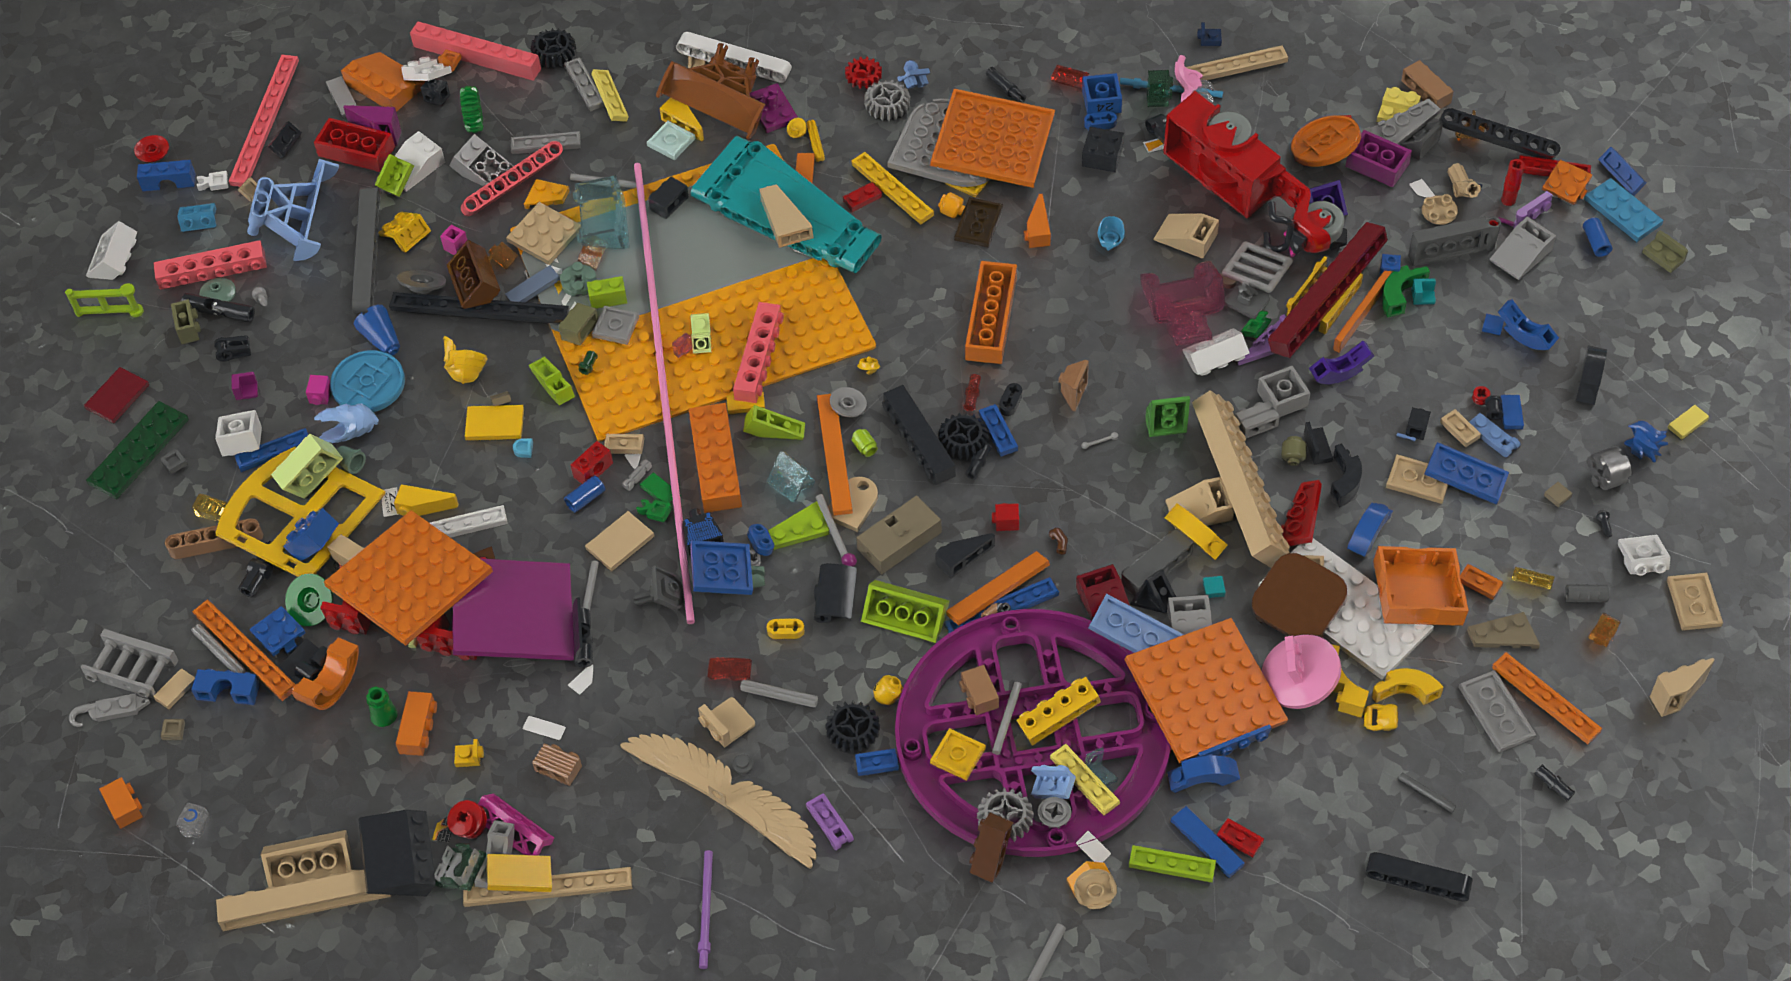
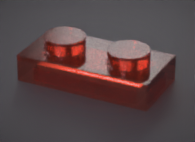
M1057 65L1051 76V81L1082 89L1083 77L1089 76V73Z

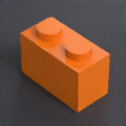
M121 777L99 788L120 829L143 818L140 812L143 807L138 798L133 799L132 794L135 791L130 782L126 784Z

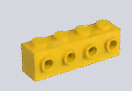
M1087 677L1083 679L1078 678L1067 689L1057 691L1054 697L1048 701H1041L1036 706L1037 708L1022 713L1017 722L1033 746L1101 703V700Z

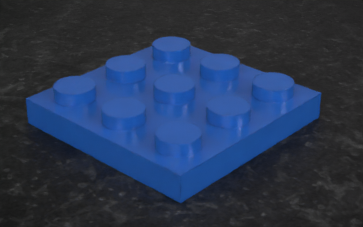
M691 540L693 592L752 595L753 581L749 544Z

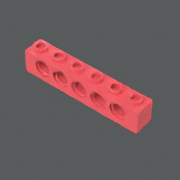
M261 240L153 262L155 279L160 290L267 268L265 251Z
M758 303L733 388L734 399L737 401L757 403L758 396L762 395V382L766 381V368L770 367V354L775 350V338H778L780 331L779 323L782 324L784 318L780 305Z

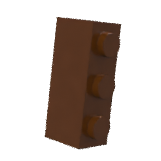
M990 813L986 819L980 821L978 826L980 834L975 839L973 845L976 850L969 861L972 864L971 874L993 883L1001 872L1013 822L993 813Z

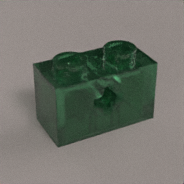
M1148 70V107L1169 106V99H1172V89L1170 87H1173V77H1170L1169 70Z

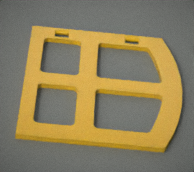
M292 447L267 461L240 485L220 517L216 536L299 577L303 574H316L331 557L328 546L341 534L348 538L385 495V491L337 467L325 477L328 480L305 505H300L263 487L266 482L273 478L271 474L296 449V447ZM345 487L365 497L343 524H338L331 535L332 537L309 563H303L284 553L286 549L283 546L287 541L286 537L291 531L296 529V522L302 517L305 519L310 512H316L323 508L340 488ZM251 498H256L294 517L271 544H265L236 529L238 520ZM240 536L246 539V542L242 543L237 538ZM290 561L296 564V566L292 568L286 564Z

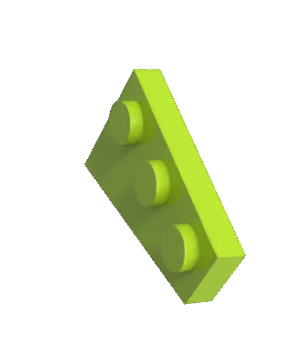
M817 501L768 530L774 542V550L830 535Z

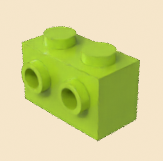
M623 276L587 282L591 307L598 309L604 308V306L628 304Z

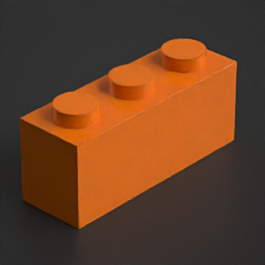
M408 691L396 740L399 754L423 756L425 748H428V733L433 728L432 716L437 711V701L434 700L432 693Z

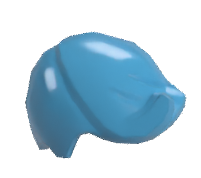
M1115 216L1103 218L1097 232L1101 246L1106 247L1108 251L1119 246L1125 237L1123 221Z

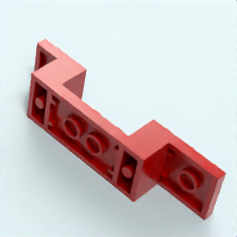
M343 600L342 605L323 601L320 607L331 628L335 630H348L352 634L361 633L366 635L371 620ZM445 613L420 633L416 639L421 649L428 652L433 650L440 652L442 655L450 656L453 655V631H448L450 624ZM454 655L466 661L469 659L476 661L477 656Z

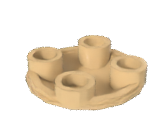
M1444 194L1443 196L1425 198L1422 205V214L1430 223L1445 225L1451 223L1456 218L1458 208L1452 197Z

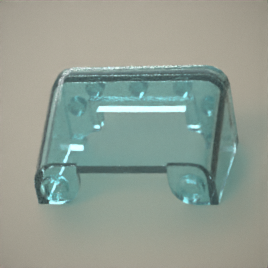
M617 176L576 183L573 198L580 206L581 228L576 233L578 243L589 247L630 248L625 197Z

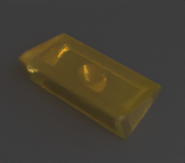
M1519 567L1514 568L1512 576L1514 581L1551 590L1555 576Z

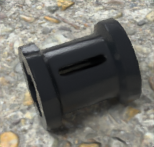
M1495 395L1487 397L1484 400L1488 410L1486 417L1489 420L1503 418V411L1500 406L1502 403L1501 397Z

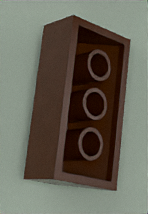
M467 240L447 264L461 307L464 309L490 303L498 296L501 290L485 248Z

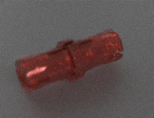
M978 374L970 375L969 384L965 390L966 400L964 409L967 411H974L976 409L977 398L980 396L981 376Z

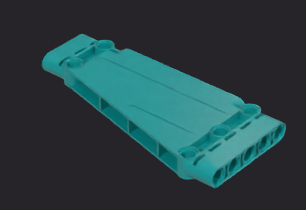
M735 136L693 185L691 196L709 204L713 211H721L725 217L776 240L761 202L759 189L777 184L811 223L813 229V239L787 246L816 260L823 258L828 261L831 267L840 266L853 273H857L879 246L882 239L881 234L862 226L860 220L847 212L759 141L750 142L742 137Z

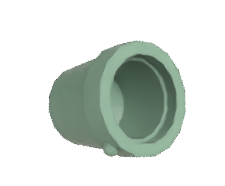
M340 446L337 449L343 458L339 465L348 473L356 474L363 468L366 457L361 452V449L355 450L347 446Z

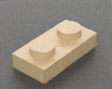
M1456 409L1441 418L1440 423L1465 447L1480 439L1481 433Z
M606 434L604 446L611 450V454H642L644 435Z

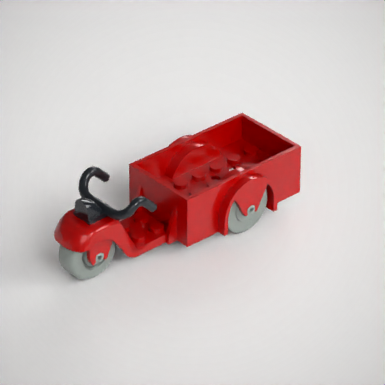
M1196 91L1191 93L1167 114L1163 153L1248 219L1267 201L1276 197H1281L1290 207L1296 209L1293 220L1288 217L1276 215L1275 202H1268L1270 219L1275 223L1286 224L1287 232L1285 242L1279 246H1272L1270 232H1264L1265 248L1267 247L1277 253L1286 251L1290 247L1295 254L1302 250L1318 253L1328 250L1330 244L1341 236L1344 227V215L1339 207L1327 201H1317L1309 204L1311 197L1310 189L1286 171V168L1280 164L1281 156L1258 139L1257 133L1251 136V124L1245 116L1231 111L1219 113L1221 105L1217 104L1214 106Z

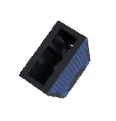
M698 508L689 511L690 518L684 520L689 556L691 555V540L724 542L723 534L711 513L701 514Z

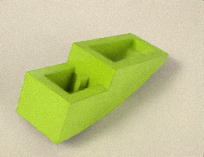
M545 356L529 365V368L540 384L559 406L575 397L571 385Z

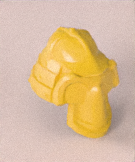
M444 336V368L451 378L462 384L474 382L488 360L487 355L473 350H456L453 340Z

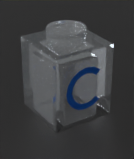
M187 802L176 825L183 836L200 838L210 819V815L205 807Z

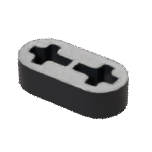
M1011 383L1006 387L999 402V411L1002 415L1011 416L1016 412L1023 392L1019 384Z

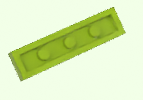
M1132 845L1129 868L1213 882L1216 860Z

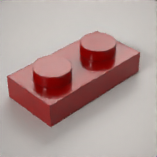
M870 182L843 196V202L851 212H854L882 198V192L873 182Z
M1227 818L1217 833V836L1222 841L1254 858L1264 843L1263 837Z

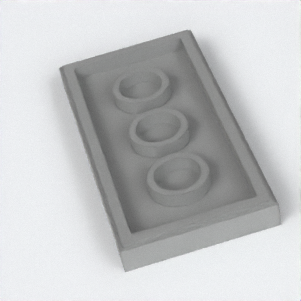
M1495 670L1459 684L1458 688L1499 753L1536 738V733Z

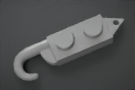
M136 693L98 700L95 703L75 707L69 714V722L75 727H82L83 723L76 722L75 717L80 713L89 712L90 717L98 722L137 715L138 711L150 704L149 699L138 697Z

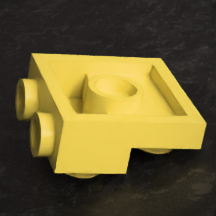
M1398 87L1387 88L1376 122L1386 121L1393 118V115L1399 112L1407 111L1410 107L1420 103L1421 96L1414 91H1401Z

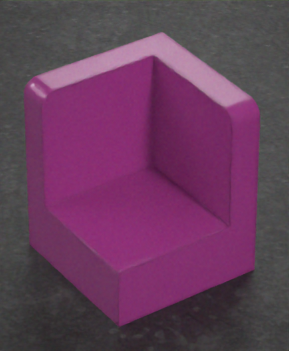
M254 372L232 374V391L236 400L258 397V381Z

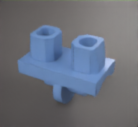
M909 60L904 65L906 74L897 77L899 82L905 83L907 89L916 86L922 88L929 84L926 75L930 74L929 68L918 69L917 63Z

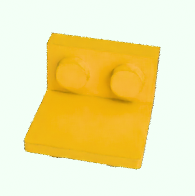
M399 212L395 215L394 220L382 226V230L378 234L383 237L393 238L401 251L407 252L430 233L431 230L421 214Z

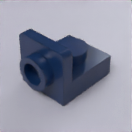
M1201 22V29L1197 30V39L1201 40V46H1221V29H1205V22Z

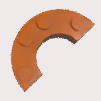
M338 637L333 644L329 645L325 665L318 674V677L314 681L303 677L293 687L292 695L294 698L319 710H326L333 706L341 698L354 675L359 654L358 645Z

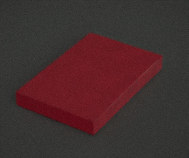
M119 367L84 404L86 410L114 424L150 384L147 380Z

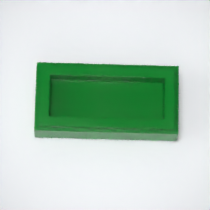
M654 472L640 484L641 489L656 500L673 504L671 485Z

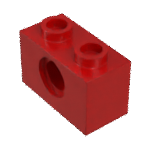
M596 441L571 464L573 478L583 484L594 475L599 477L613 464L611 450Z

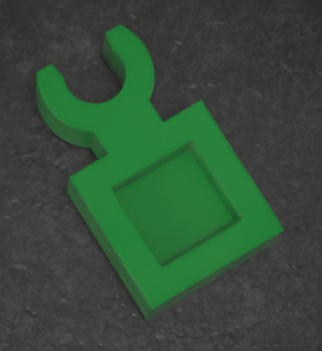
M646 499L641 500L644 507H636L638 514L647 515L648 519L665 522L673 509L671 503L659 500L649 503Z

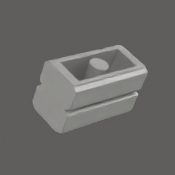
M1270 401L1258 402L1251 408H1242L1235 413V417L1240 422L1239 429L1246 438L1273 429L1279 425V414Z

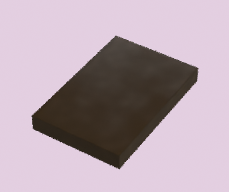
M969 197L954 236V241L989 248L1003 211V204Z

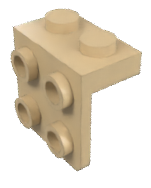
M730 697L713 710H710L705 704L698 708L700 723L703 727L709 729L712 737L719 741L724 748L755 727L754 719L733 697Z

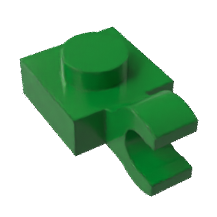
M1262 310L1256 319H1250L1241 330L1243 336L1258 338L1271 323V318H1266L1268 311Z

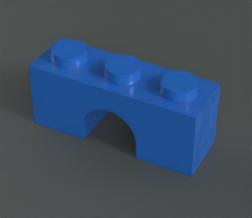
M191 160L138 164L137 179L142 191L160 190V182L162 180L173 181L177 188L195 187L196 173Z
M198 669L191 691L196 700L216 702L217 696L222 690L231 689L230 694L234 703L254 705L260 683L256 674L250 672L234 673L229 670L223 672L213 669Z

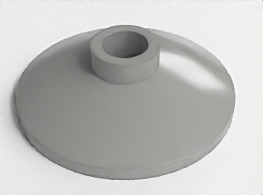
M841 387L833 391L830 396V405L839 415L857 417L866 410L867 401L865 396L854 388Z

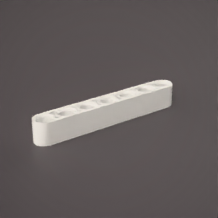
M684 32L676 45V49L681 54L710 62L711 58L715 56L718 43H723V48L725 45L728 46L724 58L726 61L746 69L748 59L754 57V62L756 59L759 60L755 72L756 76L779 83L786 81L792 69L791 64L786 60L691 32Z

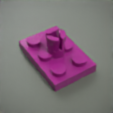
M778 83L749 93L751 98L765 104L760 123L766 133L786 127L792 119L798 118Z

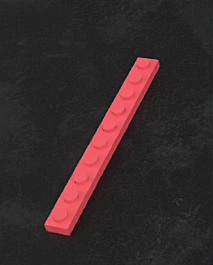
M281 55L230 176V186L241 187L252 176L298 65V56Z

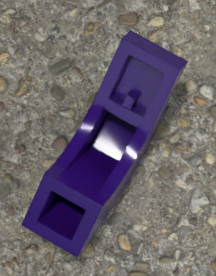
M1361 341L1349 352L1338 358L1327 359L1322 357L1309 367V370L1318 383L1335 384L1363 371L1362 366L1375 356L1365 341Z

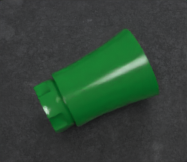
M377 686L370 688L366 697L371 722L378 727L391 725L397 719V708L391 702L384 688Z

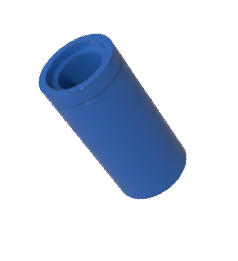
M1590 218L1583 223V229L1594 254L1597 257L1608 255L1613 248L1600 219Z
M594 475L564 497V501L568 508L576 513L606 489L602 481Z

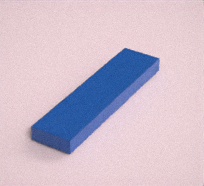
M304 428L261 444L260 448L253 452H243L234 455L240 471L243 472L265 464L280 453L292 447L297 448L302 440L308 436V432Z
M1187 806L1171 818V822L1207 858L1216 860L1215 865L1228 878L1244 866L1245 862Z

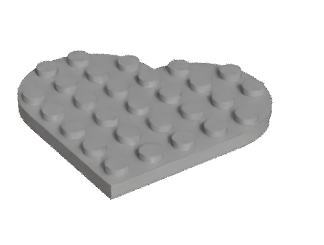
M933 99V102L922 103L912 111L890 156L888 168L961 187L978 186L991 180L985 177L930 166L950 99Z

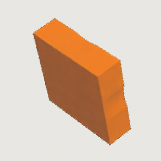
M1378 546L1373 563L1384 623L1463 626L1469 610L1465 590L1460 580V566L1456 548L1414 549Z

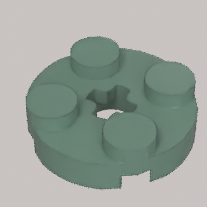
M581 262L573 263L560 275L563 291L571 296L589 294L587 282L597 279L594 269ZM582 278V281H581V282H580V281H576V282H575L576 279Z

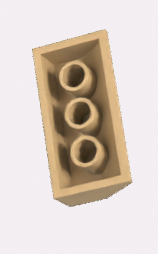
M347 830L265 846L261 852L268 887H280L292 882L300 883L311 878L319 879L328 877L331 874H344L353 870Z

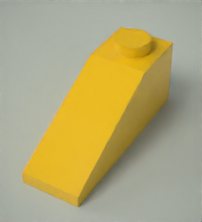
M670 97L660 107L662 121H670L695 134L696 139L701 142L704 140L703 129L688 105Z
M402 484L394 501L397 514L402 516L411 510L421 516L458 508L459 505L454 493Z

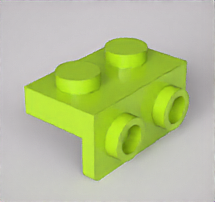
M389 154L377 177L375 186L400 197L414 165Z

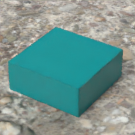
M1223 576L1203 578L1205 595H1208L1209 598L1225 596Z

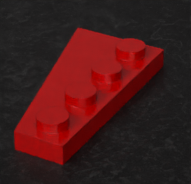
M1320 480L1301 483L1292 501L1294 505L1286 514L1287 520L1285 524L1281 525L1283 529L1282 536L1289 546L1312 543L1322 488Z

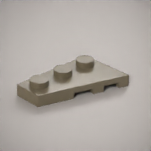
M1524 612L1468 626L1467 629L1474 647L1499 648L1500 646H1513V648H1521V646H1531V649H1539L1540 646Z

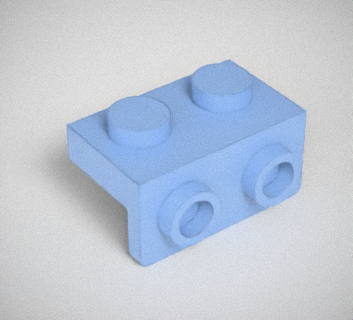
M1047 765L1032 767L1031 771L1037 775L1031 792L1034 798L1047 799L1059 797L1069 799L1076 776L1069 771L1068 767L1064 765H1058L1057 767Z

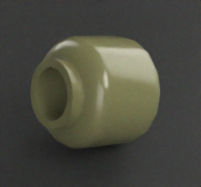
M1290 436L1282 442L1281 457L1284 461L1288 462V465L1297 466L1306 459L1307 444L1301 437Z

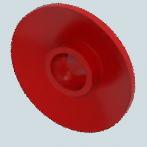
M159 135L146 136L139 140L134 147L135 156L143 162L158 161L169 151L168 141Z

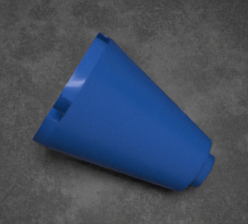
M374 305L367 308L369 312L364 315L360 313L354 321L356 330L380 351L392 356L397 354L400 343L387 309L383 305Z

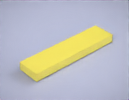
M593 69L591 75L611 121L627 122L629 116L609 70Z
M1067 744L1050 755V759L1056 766L1064 765L1076 776L1074 785L1103 816L1120 804V800Z

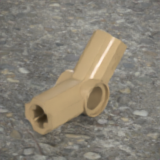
M1456 163L1448 168L1447 173L1453 183V193L1456 198H1473L1478 196V193L1481 191L1480 185L1473 181V179L1468 178L1463 165Z

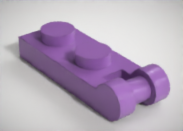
M1546 191L1516 212V220L1513 227L1515 228L1526 217L1536 219L1538 215L1548 211L1552 204L1553 194Z
M824 793L806 803L807 809L835 850L840 849L841 845L846 842L854 841L853 835ZM840 831L843 835L837 838L835 834Z

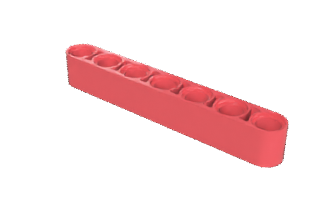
M552 141L468 196L461 205V212L465 216H473L557 160L563 151L562 145L557 141ZM550 148H554L557 154H553ZM536 157H540L543 163H539ZM522 167H528L530 172H525ZM508 176H514L516 181H510ZM494 185L501 186L502 190H496ZM480 194H485L488 200H483ZM466 204H472L474 206V209H468Z

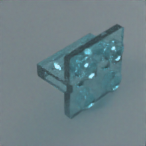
M780 451L767 479V483L791 502H796L801 490L813 487L815 480L809 476L807 468L785 451Z

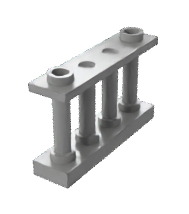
M104 629L100 636L104 641L105 647L93 667L83 664L80 667L85 678L92 682L99 681L137 693L143 698L149 697L154 699L153 696L156 692L153 684L163 667L167 665L175 667L179 661L174 650ZM112 649L122 650L110 673L100 670ZM135 654L140 656L127 678L118 676L129 655ZM147 660L157 661L145 684L135 681Z

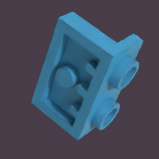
M215 203L180 207L177 217L181 231L216 227Z

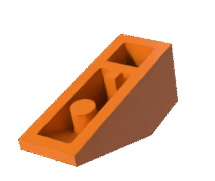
M1043 193L1038 195L1027 221V230L1024 231V240L1028 241L1029 248L1050 246L1051 233Z

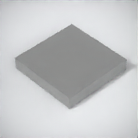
M604 306L593 330V338L628 345L639 319V313Z

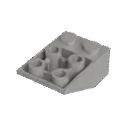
M475 134L457 152L449 165L462 177L482 186H485L514 167Z
M1526 217L1513 229L1490 258V261L1517 280H1520L1553 250L1556 235L1529 217Z
M1208 595L1168 598L1167 612L1170 628L1185 635L1212 625Z

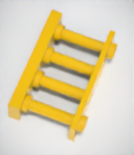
M1324 256L1320 262L1318 261L1315 264L1311 275L1296 295L1288 300L1286 304L1288 308L1287 316L1309 291L1310 287L1315 284L1320 275L1325 272L1328 257ZM1360 273L1320 321L1319 332L1323 334L1328 332L1361 287L1363 274Z

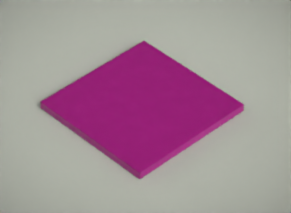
M481 559L492 567L493 572L452 606L453 655L574 660L570 563Z

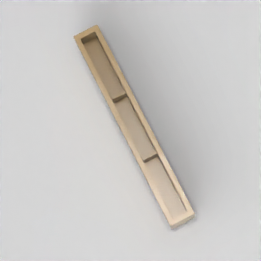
M364 869L351 870L344 874H331L324 878H311L305 882H292L285 886L268 887L265 890L256 892L248 891L237 896H225L222 899L216 900L217 917L221 929L227 931L391 897V895L366 893Z

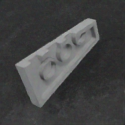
M1427 99L1410 107L1403 113L1399 112L1393 115L1391 119L1382 120L1376 126L1368 127L1364 130L1401 145L1441 113V109L1430 99Z

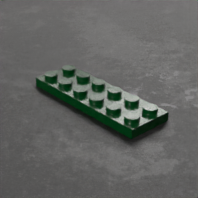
M158 401L86 479L87 484L117 500L188 422V416Z

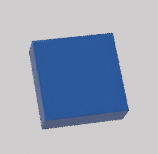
M1486 313L1482 331L1500 335L1504 320L1500 316Z

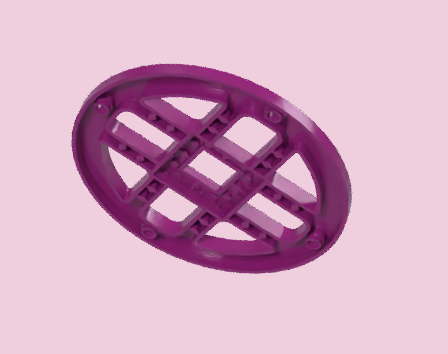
M1020 609L991 614L973 620L947 634L933 645L914 667L903 687L897 707L895 723L897 755L905 780L915 798L940 825L954 835L974 844L975 839L980 834V831H978L979 820L977 819L979 811L976 807L959 797L948 786L949 784L995 778L1001 782L1002 787H1005L1007 792H1010L1012 788L1015 790V794L1021 791L1023 798L1027 797L1023 776L1033 775L1034 773L1031 771L1033 766L1047 765L1057 767L1050 759V755L1065 744L1085 764L1137 755L1127 777L1113 792L1120 800V804L1103 816L1086 796L1073 785L1068 799L1071 808V819H1069L1067 824L1062 825L1059 829L1057 827L1049 828L1045 824L1042 825V822L1035 821L1032 818L1033 824L1029 826L1028 833L1023 832L1024 836L1022 838L1016 836L1015 842L1009 838L1005 854L1022 857H1045L1082 850L1076 842L1087 831L1099 842L1110 838L1131 823L1149 804L1162 782L1170 757L1171 746L1154 714L1149 711L1151 709L1124 660L1127 655L1134 652L1088 629L1092 622L1091 620L1061 611L1045 609ZM1013 625V626H1015V627H1014V628H1008V627H1006V626ZM1023 643L1032 645L1036 651L1043 683L1041 686L1020 689L1011 720L1019 719L1022 713L1032 711L1037 708L1036 706L1041 701H1048L1054 697L1057 691L1065 690L1071 686V683H1068L1063 676L1057 645L1092 658L1116 677L1090 681L1101 700V703L1096 706L1122 702L1130 703L1134 706L1139 726L1131 730L1081 737L1078 720L1075 718L1053 732L1056 742L1055 746L1017 751L1010 722L1000 754H993L994 743L1011 690L1005 691L997 650L1004 646ZM972 658H976L977 666H985L999 697V708L976 715L974 710L969 708L967 701L932 706L944 683L955 671ZM986 724L991 752L982 754L967 781L930 764L932 755L927 738L931 733L949 730V728L956 729ZM916 747L917 749L910 751L907 748ZM1054 836H1059L1062 839L1059 841H1054L1051 838Z

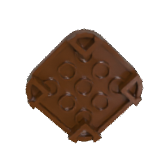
M1288 553L1281 556L1275 562L1255 591L1252 598V610L1256 620L1261 624L1264 622L1287 636L1314 635L1323 638L1324 633L1342 606H1345L1347 602V585L1339 575L1306 556L1298 553Z

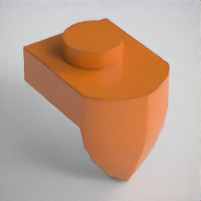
M445 49L443 54L438 57L437 63H443V66H451V71L453 72L462 57L460 53Z

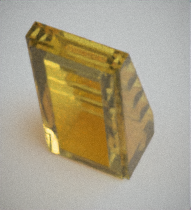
M199 493L192 506V510L195 516L219 521L227 503Z

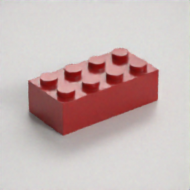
M328 118L314 141L319 157L381 172L388 155L392 154L395 149L391 133L333 118Z

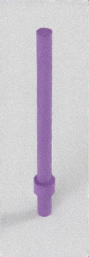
M710 850L704 852L700 942L698 943L700 969L708 968V954L711 951L709 925L713 852Z

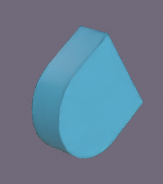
M522 438L516 440L513 444L514 454L521 458H531L533 439Z

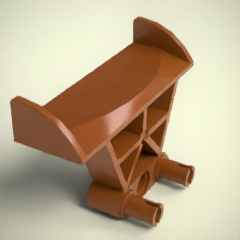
M718 43L715 56L711 58L709 64L686 68L671 61L656 93L657 98H660L663 94L746 132V139L748 140L753 137L765 107L764 103L751 98L749 95L756 80L755 72L759 64L758 59L754 62L755 58L750 57L746 69H743L724 59L728 46L725 45L723 48L724 44Z

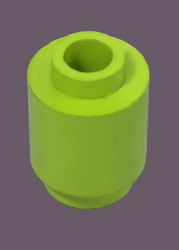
M858 429L853 433L851 440L862 455L870 457L877 452V443L867 429Z

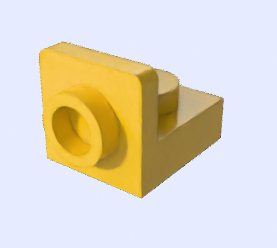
M473 739L472 745L455 746V767L480 766V758L484 757L483 746H480L478 739Z

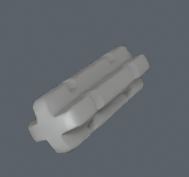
M644 459L640 466H637L628 476L629 479L626 478L622 482L623 488L630 491L634 484H637L646 474L645 471L648 472L652 468L651 462Z

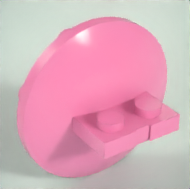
M1314 635L1288 636L1270 651L1261 671L1281 706L1291 709H1302L1319 704L1332 693L1340 679L1341 661L1335 648L1321 637Z

